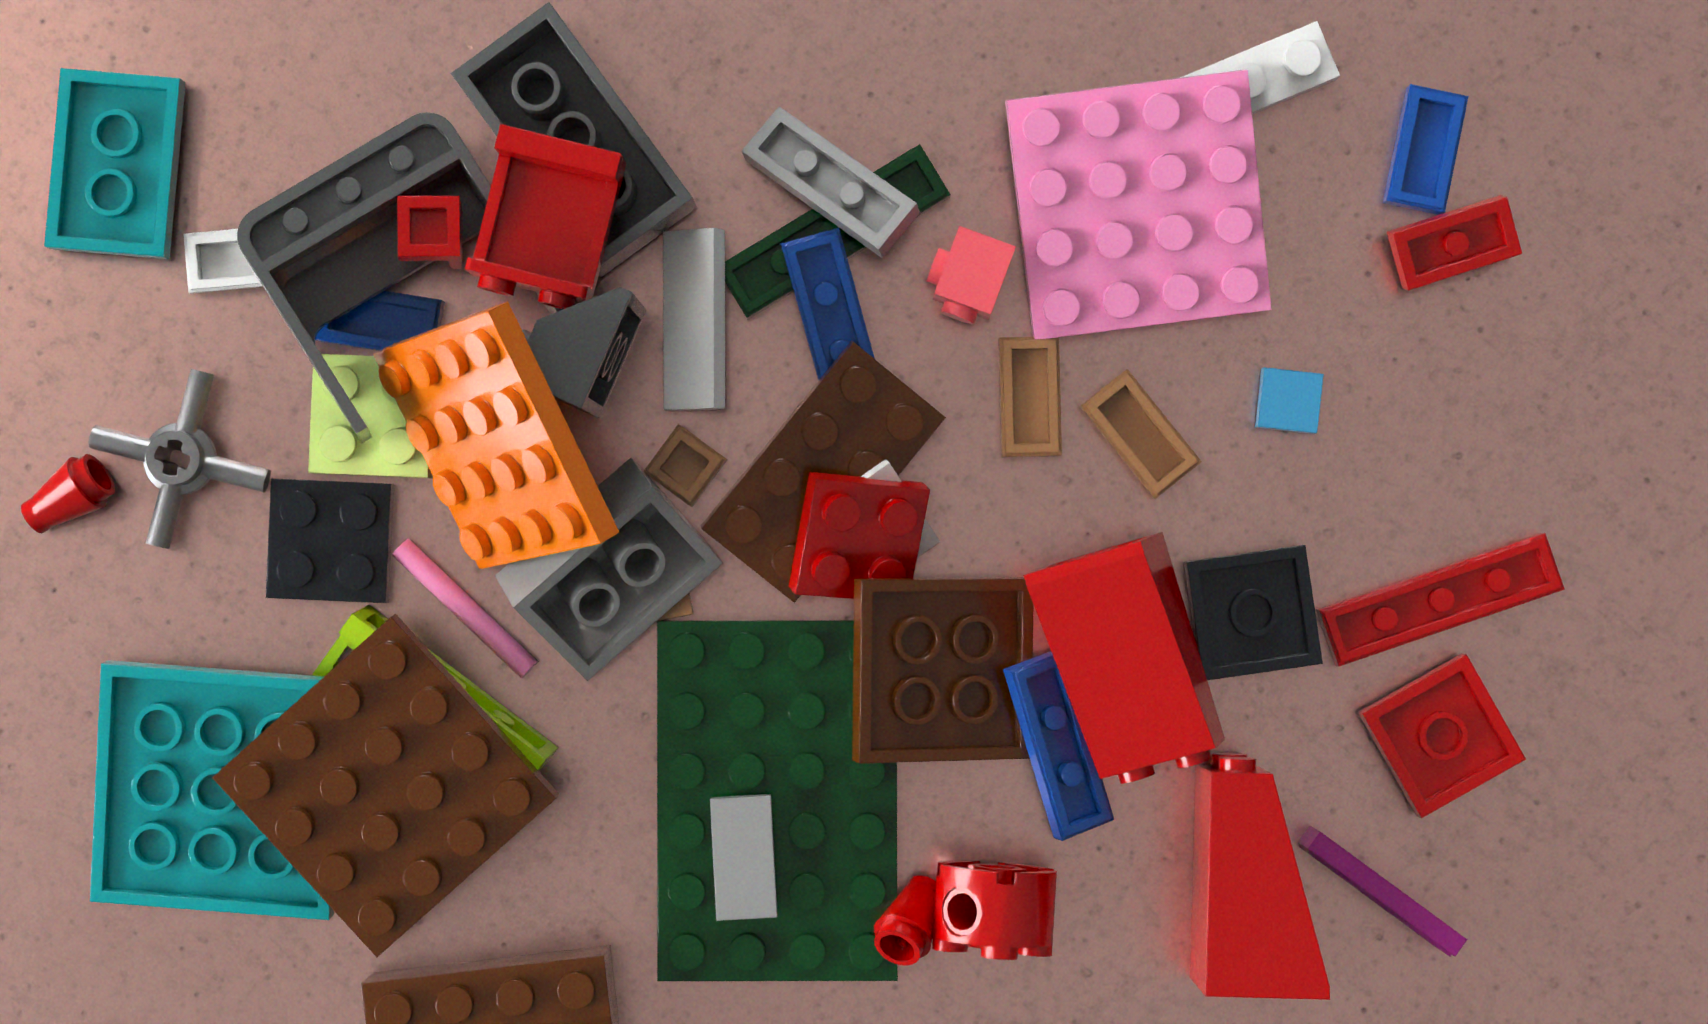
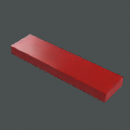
M1539 533L1316 609L1334 664L1340 667L1565 590L1546 533Z

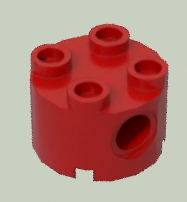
M967 860L938 862L932 949L943 952H968L969 946L980 948L981 957L997 960H1017L1018 954L1036 957L1052 956L1057 871L1048 867L998 862L997 865L980 864V861Z

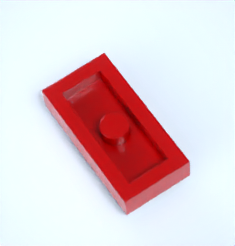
M1502 195L1387 231L1402 288L1408 291L1522 254L1508 198Z

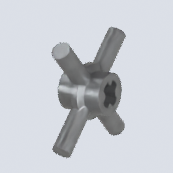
M194 369L190 370L177 423L159 428L150 438L95 425L90 433L89 448L142 461L148 478L159 488L146 544L166 549L170 548L183 495L200 490L210 479L260 492H266L271 477L270 469L217 456L213 441L201 429L214 379L213 374ZM173 449L182 451L185 455L190 456V463L187 468L178 467L176 463L170 462V455Z

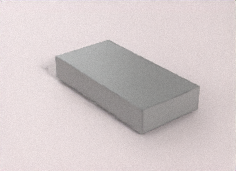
M771 794L711 797L710 810L716 921L776 918L778 912Z

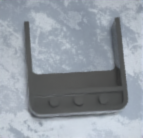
M419 113L406 119L263 203L245 215L237 231L238 245L244 257L361 443L369 440L372 436L316 347L315 339L317 333L324 326L433 262L399 261L397 196H460L463 211V243H465L480 232L491 188L489 181L453 125L446 118L435 113ZM545 305L550 314L563 310Z

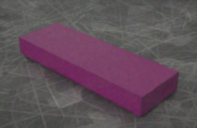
M1309 826L1298 841L1299 847L1449 957L1451 955L1456 956L1468 940L1319 830Z

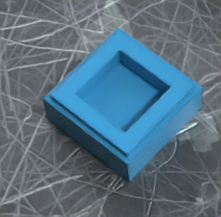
M1262 368L1255 428L1316 434L1318 431L1324 374Z

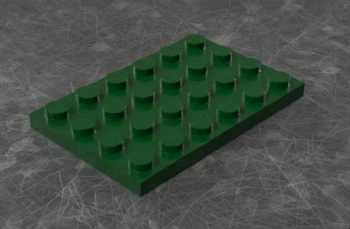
M854 620L657 621V981H898L897 964L882 957L874 944V925L897 897V762L857 763L852 761ZM771 794L778 915L776 918L716 921L710 798Z

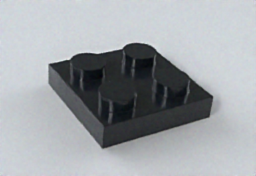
M271 478L266 598L389 603L394 484Z
M1306 545L1184 562L1194 637L1207 680L1323 664Z

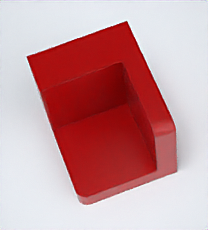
M397 196L399 261H449L451 269H463V211L460 196Z

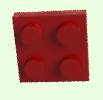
M809 472L789 588L795 595L854 599V579L913 578L930 489L923 482L904 480L898 482L867 479L860 476Z
M1460 654L1358 712L1413 811L1419 818L1431 814L1526 760L1467 654Z

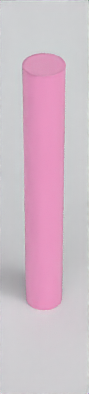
M409 538L394 551L392 556L521 679L538 663L527 650Z

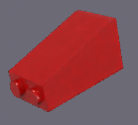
M1163 532L1054 563L1023 575L1100 779L1118 775L1120 784L1154 775L1153 765L1175 759L1177 768H1186L1212 759L1210 750L1217 748L1225 740Z
M1211 753V763L1195 765L1190 978L1205 997L1330 1000V985L1274 776L1272 773L1256 766V759L1247 758V754Z

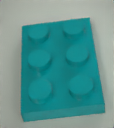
M60 68L44 247L53 250L170 260L186 82L180 78Z

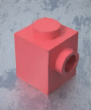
M959 226L950 251L938 248L926 280L937 285L932 300L943 303L941 313L973 325L977 316L988 320L1016 246Z

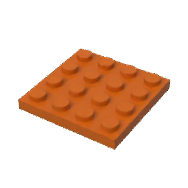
M508 301L394 343L373 354L379 366L380 381L386 392L395 398L406 420L408 438L412 445L422 453L433 475L434 490L442 503L449 507L460 529L461 545L468 556L475 560L479 569L601 544L620 533Z

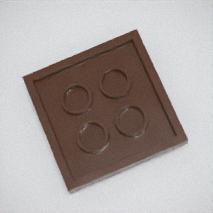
M1024 577L854 579L852 761L857 763L1030 759L1003 669L1033 658L1034 604Z

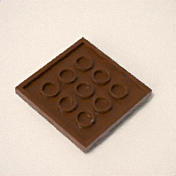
M394 614L212 777L376 957L381 955L559 795L556 789L397 614Z

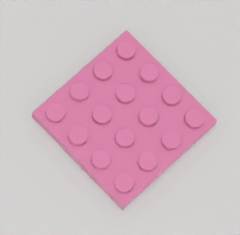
M1248 70L1005 100L1031 329L1034 339H1050L1272 310Z

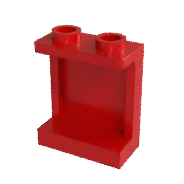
M500 124L494 146L499 156L473 258H467L465 270L472 276L479 277L477 287L506 296H514L516 287L539 292L538 303L558 309H566L575 305L576 301L583 302L593 298L626 167L624 157L618 152Z

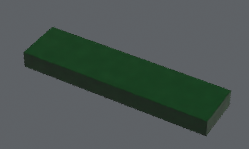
M920 144L873 172L917 203L920 211L917 217L951 196ZM811 209L725 261V283L747 320L793 293L780 243L834 229L838 226L814 209ZM839 228L847 259L867 248Z

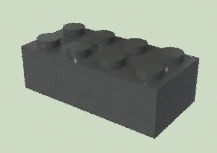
M550 2L451 73L496 136L500 124L622 154L626 161V167L599 272L600 277H603L662 234L663 231H666L697 208L693 197Z

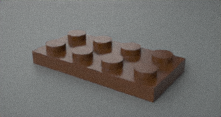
M851 340L701 524V529L795 603L801 595L793 593L789 588V581L809 472L861 477L886 459L899 476L946 417Z

